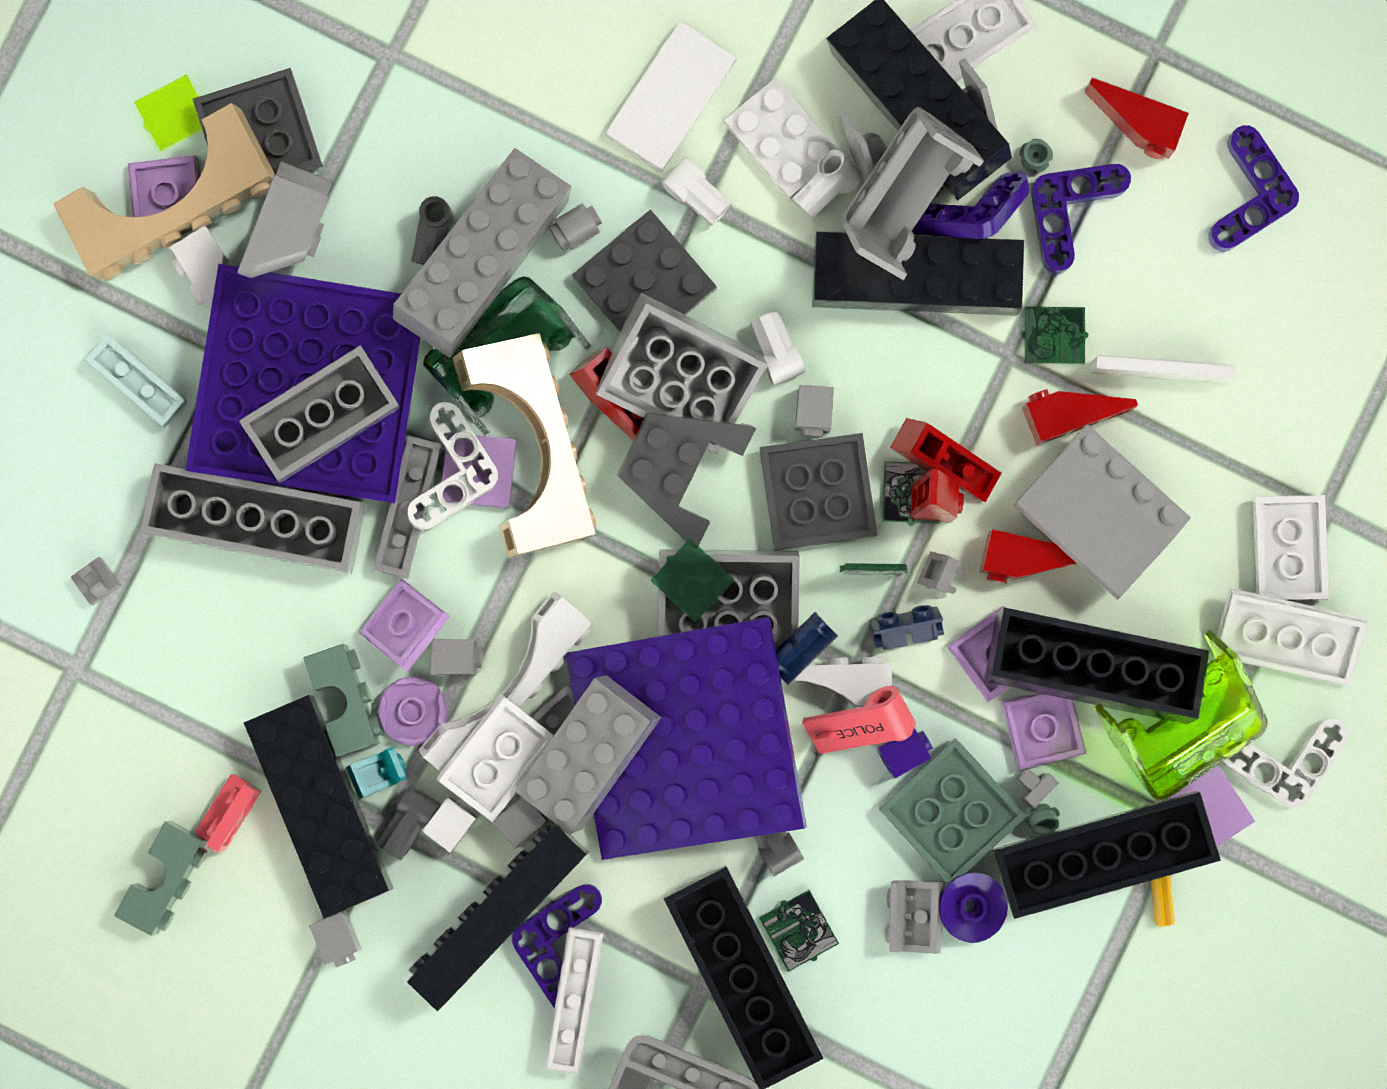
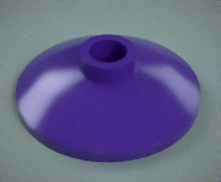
M969 872L954 878L945 887L939 903L940 919L945 929L953 937L968 943H978L993 937L1003 926L1008 910L1007 898L1001 885L992 877L978 872ZM972 899L974 901V908L966 912L965 903Z

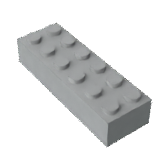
M514 148L396 300L393 306V319L450 358L566 206L570 196L571 185Z
M154 463L140 532L159 538L352 574L366 506L357 501L241 479L188 472L183 468Z

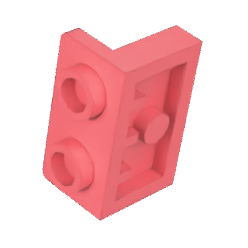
M231 774L196 829V834L208 841L206 846L216 852L226 851L262 791L239 776Z

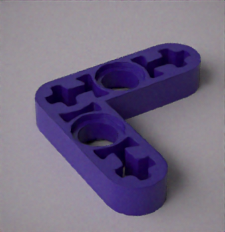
M1250 125L1237 127L1229 136L1227 147L1258 196L1218 220L1211 227L1208 233V240L1211 246L1220 252L1234 249L1290 213L1299 202L1297 188L1261 134ZM1239 135L1242 138H1247L1248 136L1251 138L1252 142L1248 146L1253 154L1257 150H1260L1262 153L1257 155L1250 163L1246 160L1251 155L1246 146L1239 148L1237 142L1240 140ZM1258 162L1268 163L1272 168L1271 177L1268 179L1259 178L1254 172L1255 164ZM1276 178L1280 180V183L1275 186L1277 191L1281 195L1287 193L1290 197L1286 201L1287 207L1284 203L1277 204L1275 202L1278 193L1274 187L1269 191L1265 188ZM1256 208L1262 213L1263 220L1260 225L1252 226L1248 224L1245 219L1247 209ZM1238 223L1241 229L1230 237L1231 243L1226 239L1222 241L1218 239L1217 236L1221 233L1220 227L1227 231Z
M1108 164L1047 173L1035 180L1031 188V198L1041 259L1047 271L1053 274L1064 273L1075 260L1067 205L1121 196L1131 184V174L1125 166L1121 164ZM1111 173H1115L1117 178L1123 179L1118 189H1114L1113 183H1106L1100 186L1101 192H1097L1095 174H1099L1098 181L1109 179ZM1077 177L1086 178L1090 183V191L1086 194L1076 193L1072 188V180ZM1044 183H1048L1049 188L1056 189L1051 195L1052 206L1059 204L1060 208L1050 207L1041 211V207H1046L1047 205L1045 193H1039L1038 191L1042 189ZM1049 215L1059 217L1062 222V229L1056 233L1047 231L1043 225L1044 218ZM1064 237L1065 241H1060L1058 247L1060 254H1066L1067 258L1062 262V266H1058L1056 260H1050V256L1055 252L1054 242L1047 244L1046 240L1055 241Z
M1011 171L1001 175L975 206L929 204L913 228V234L984 239L995 235L1029 195L1030 189L1026 173Z
M582 884L520 925L512 936L514 949L554 1009L558 988L556 987L553 992H550L547 986L556 983L560 979L563 961L551 943L566 934L569 927H576L600 909L602 904L601 892L596 886L591 884ZM584 890L587 894L593 892L596 896L592 901L594 907L592 909H589L587 906L581 907L576 911L581 917L574 920L571 910L563 902L570 899L572 906L581 899L580 891ZM555 909L562 910L567 915V924L560 930L551 928L547 922L549 913ZM523 930H526L529 934L532 932L537 934L538 937L534 940V944L538 950L545 945L549 951L540 954L533 963L527 957L534 954L530 946L522 947L519 943L523 938L521 934ZM543 959L554 960L558 966L557 974L551 979H545L539 975L538 964Z

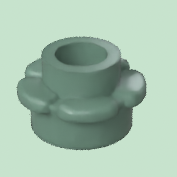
M1036 138L1028 143H1024L1019 151V155L1022 157L1021 164L1029 171H1044L1049 167V161L1053 159L1051 147L1042 139ZM1033 153H1038L1039 158L1035 159Z
M1038 804L1036 808H1032L1030 813L1027 814L1026 823H1029L1028 825L1032 828L1034 834L1043 835L1050 833L1059 827L1058 816L1060 812L1056 807L1050 808L1048 804Z

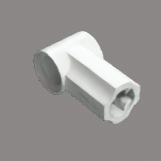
M831 150L825 153L818 162V173L792 198L812 219L838 193H849L860 182L861 174L859 170L840 150Z
M683 158L661 184L677 201L682 204L685 202L707 223L713 226L725 215L732 203L706 180L705 174L688 158Z
M778 311L765 314L751 321V326L764 355L763 357L768 364L766 372L773 385L806 373L795 344H791Z

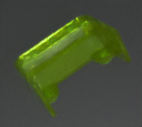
M1211 630L1206 632L1205 636L1215 655V659L1207 664L1198 720L1189 724L1161 719L1145 730L1144 726L1135 718H1127L1118 723L1100 703L1094 707L1117 751L1146 791L1157 800L1170 798L1263 735L1268 725L1267 716L1239 656Z

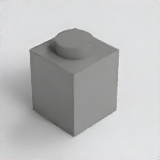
M799 385L795 430L802 431V436L822 438L823 432H830L834 387Z
M432 640L431 674L476 675V668H482L483 649L482 647H477L476 640Z
M521 797L492 823L513 848L516 849L549 820L542 812Z
M347 910L309 925L324 965L334 961L337 968L356 960L354 953L362 948Z

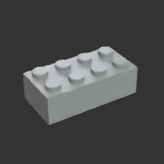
M360 345L239 421L277 481L282 483L397 411L399 405Z
M607 675L594 678L515 792L568 834L582 830L662 717Z

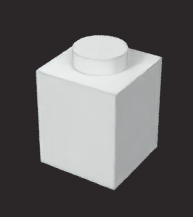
M448 797L422 832L448 852H453L477 821L478 817L473 814L475 809L460 797L456 800Z

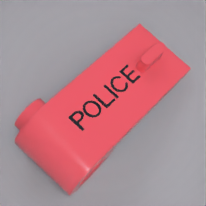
M885 686L873 692L867 699L864 707L805 717L802 720V724L819 754L890 741H903L912 734L916 721L897 687Z

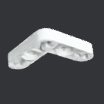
M441 402L432 408L430 424L459 469V472L415 498L408 507L409 521L415 528L420 530H427L492 491L498 482V471L460 410L450 402ZM439 412L453 413L455 416L451 418L455 430L457 431L462 426L464 431L455 433L447 440L445 436L451 435L449 428L445 423L440 425L436 423L440 419ZM468 439L473 443L474 451L470 456L461 457L455 453L454 445L458 440ZM481 455L483 460H479L477 464L483 472L489 470L492 473L488 479L489 484L484 485L481 481L475 483L474 479L477 477L475 469L471 465L466 470L463 465L472 463ZM457 486L462 490L463 498L459 503L449 504L444 500L443 492L447 487ZM437 495L439 504L446 511L440 514L437 507L429 513V521L425 522L422 518L416 520L414 518L417 514L416 507L422 505L423 508L432 506L434 500L430 497Z
M1332 718L1321 720L1315 726L1288 768L1240 737L1225 739L1219 745L1218 757L1224 766L1282 805L1299 808L1309 801L1345 746L1349 737V731L1341 720ZM1335 725L1337 727L1335 734L1339 738L1337 741L1330 740L1324 747V749L1331 751L1330 754L1327 755L1322 749L1313 747L1314 742L1320 745L1327 738V734L1323 732L1324 728H1332ZM1239 744L1241 746L1239 752L1243 756L1251 758L1252 753L1257 756L1249 763L1246 772L1242 770L1247 765L1240 759H1234L1232 762L1229 760L1228 746L1235 747ZM1309 753L1317 754L1321 760V767L1315 773L1308 772L1303 766L1304 757ZM1262 762L1268 763L1273 769L1272 778L1265 783L1260 782L1255 776V768ZM1282 773L1286 775L1281 780L1289 786L1299 785L1297 790L1301 794L1299 799L1292 798L1289 801L1287 799L1289 792L1281 786H1277L1276 791L1271 789L1279 782Z

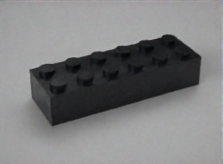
M874 0L826 38L831 54L897 131H899L909 114L915 108L920 107L974 146L984 160L979 167L973 163L966 173L961 172L957 176L949 174L943 183L957 201L1012 158L1008 141L885 0Z
M816 231L814 239L812 307L1017 316L1022 309L1024 240L914 235L915 250L907 261L901 262L907 273L905 279L902 280L856 253L847 233Z
M1004 607L995 617L984 682L1189 724L1199 719L1210 651Z
M304 696L243 722L323 918L332 916L394 889L341 759L335 755L325 720L315 696Z
M1199 791L993 848L1014 919L1221 861Z
M549 824L545 825L532 839L536 846L529 853L525 850L521 851L507 865L512 871L504 879L499 875L485 888L483 893L487 898L481 904H478L476 901L472 902L458 917L462 924L456 930L452 927L447 929L433 943L437 950L431 956L426 952L409 968L408 971L412 976L407 983L437 1012L589 853L571 834H568L557 824L553 828Z
M725 865L664 896L663 899L759 1089H766L824 1059L727 866Z

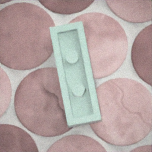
M108 334L104 336L84 359L164 428L187 403L183 397Z

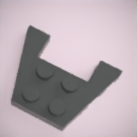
M647 412L617 476L692 548L697 550L710 521L679 506L710 442L743 456L756 428L750 424H736L718 420H702Z

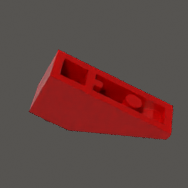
M1091 78L1085 89L1086 95L1134 145L1144 149V153L1149 157L1155 159H1163L1165 157L1169 159L1177 148L1189 112L1096 78Z
M607 347L591 354L571 371L569 375L589 401L628 437L634 440L644 418L595 393L612 354Z
M1048 389L1028 396L1030 402L1026 403L1022 409L1036 446L1079 431L1087 424L1092 426L1130 412L1139 405L1136 399L1064 391L1049 394Z
M906 418L890 446L892 450L927 471L931 469L940 470L958 482L960 490L985 503L1002 472L927 422Z
M931 469L912 484L910 519L952 522L957 518L958 514L962 513L964 495L959 493V483L940 470Z
M992 529L987 535L979 572L987 574L986 580L1007 584L1008 579L1024 578L1077 565V563L1055 543Z

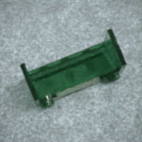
M522 276L513 280L500 291L450 358L433 347L424 357L423 365L462 412L486 436L490 431L479 417L485 416L491 410L494 395L482 390H461L453 361L455 355L462 350L540 333L541 340L546 343L549 351L564 349L573 338L585 350H588L591 344L565 310L530 277Z

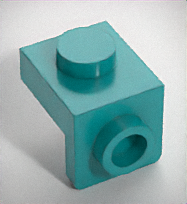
M394 747L346 766L359 799L396 785L406 779L405 762L402 756L396 753Z

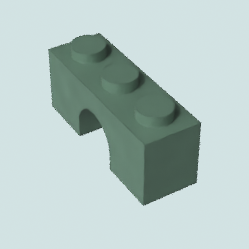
M340 644L303 657L314 691L337 687L345 694L347 699V708L344 714L337 720L325 723L336 757H343L380 744L378 736L383 735V731L377 715L371 716L367 703L371 702L372 699L366 682L360 683L356 670L360 669L361 666L355 649L349 650L348 645Z
M164 821L148 851L150 855L158 858L164 864L166 869L164 883L156 890L149 889L139 883L131 884L114 917L150 936L158 934L160 930L165 932L175 915L171 911L177 899L182 900L190 888L191 881L188 880L191 871L194 867L198 869L207 856L208 850L204 848L207 841L173 821Z

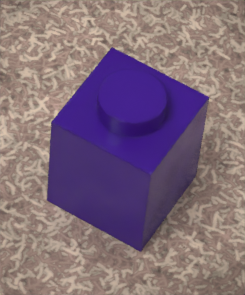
M914 728L912 734L907 739L886 742L875 749L892 779H896L930 760L932 757L928 751L933 749L924 731L922 730L917 733Z

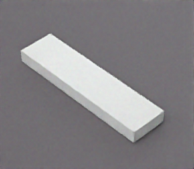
M1098 355L1092 361L1091 373L1229 383L1235 379L1236 366L1233 364Z
M569 927L544 1069L580 1074L603 932Z

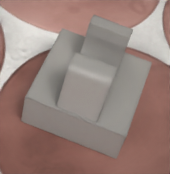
M930 551L917 583L928 589L954 594L957 589L951 586L950 583L954 574L963 576L964 570L959 566L960 561L951 556Z
M97 557L71 576L73 582L92 606L122 586L101 557Z
M1025 768L1016 778L1027 789V792L1021 799L1030 808H1036L1059 784L1050 773H1044L1038 778L1029 768Z

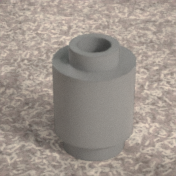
M581 203L554 220L555 224L551 225L549 229L562 251L569 247L574 249L599 234L600 231L597 226L602 224V221L592 205L586 208Z

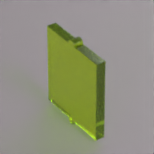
M187 74L134 101L145 122L143 128L151 133L160 152L202 131L193 102L194 98L201 95L197 94Z

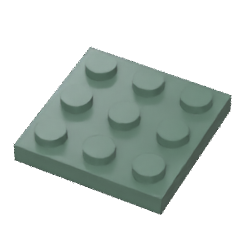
M956 738L878 809L947 885L957 876L967 873L1027 817L1025 812Z

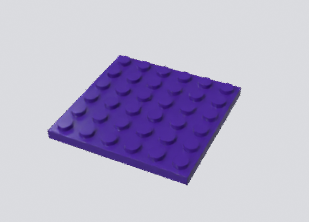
M218 264L185 471L395 504L421 340L419 336L393 319L394 303L402 293L273 272L249 278L237 273L239 267ZM361 345L397 401L399 409L282 483H279L239 420Z
M770 617L577 650L565 654L574 706L594 678L607 675L662 717L594 812L602 860L794 831L807 827Z

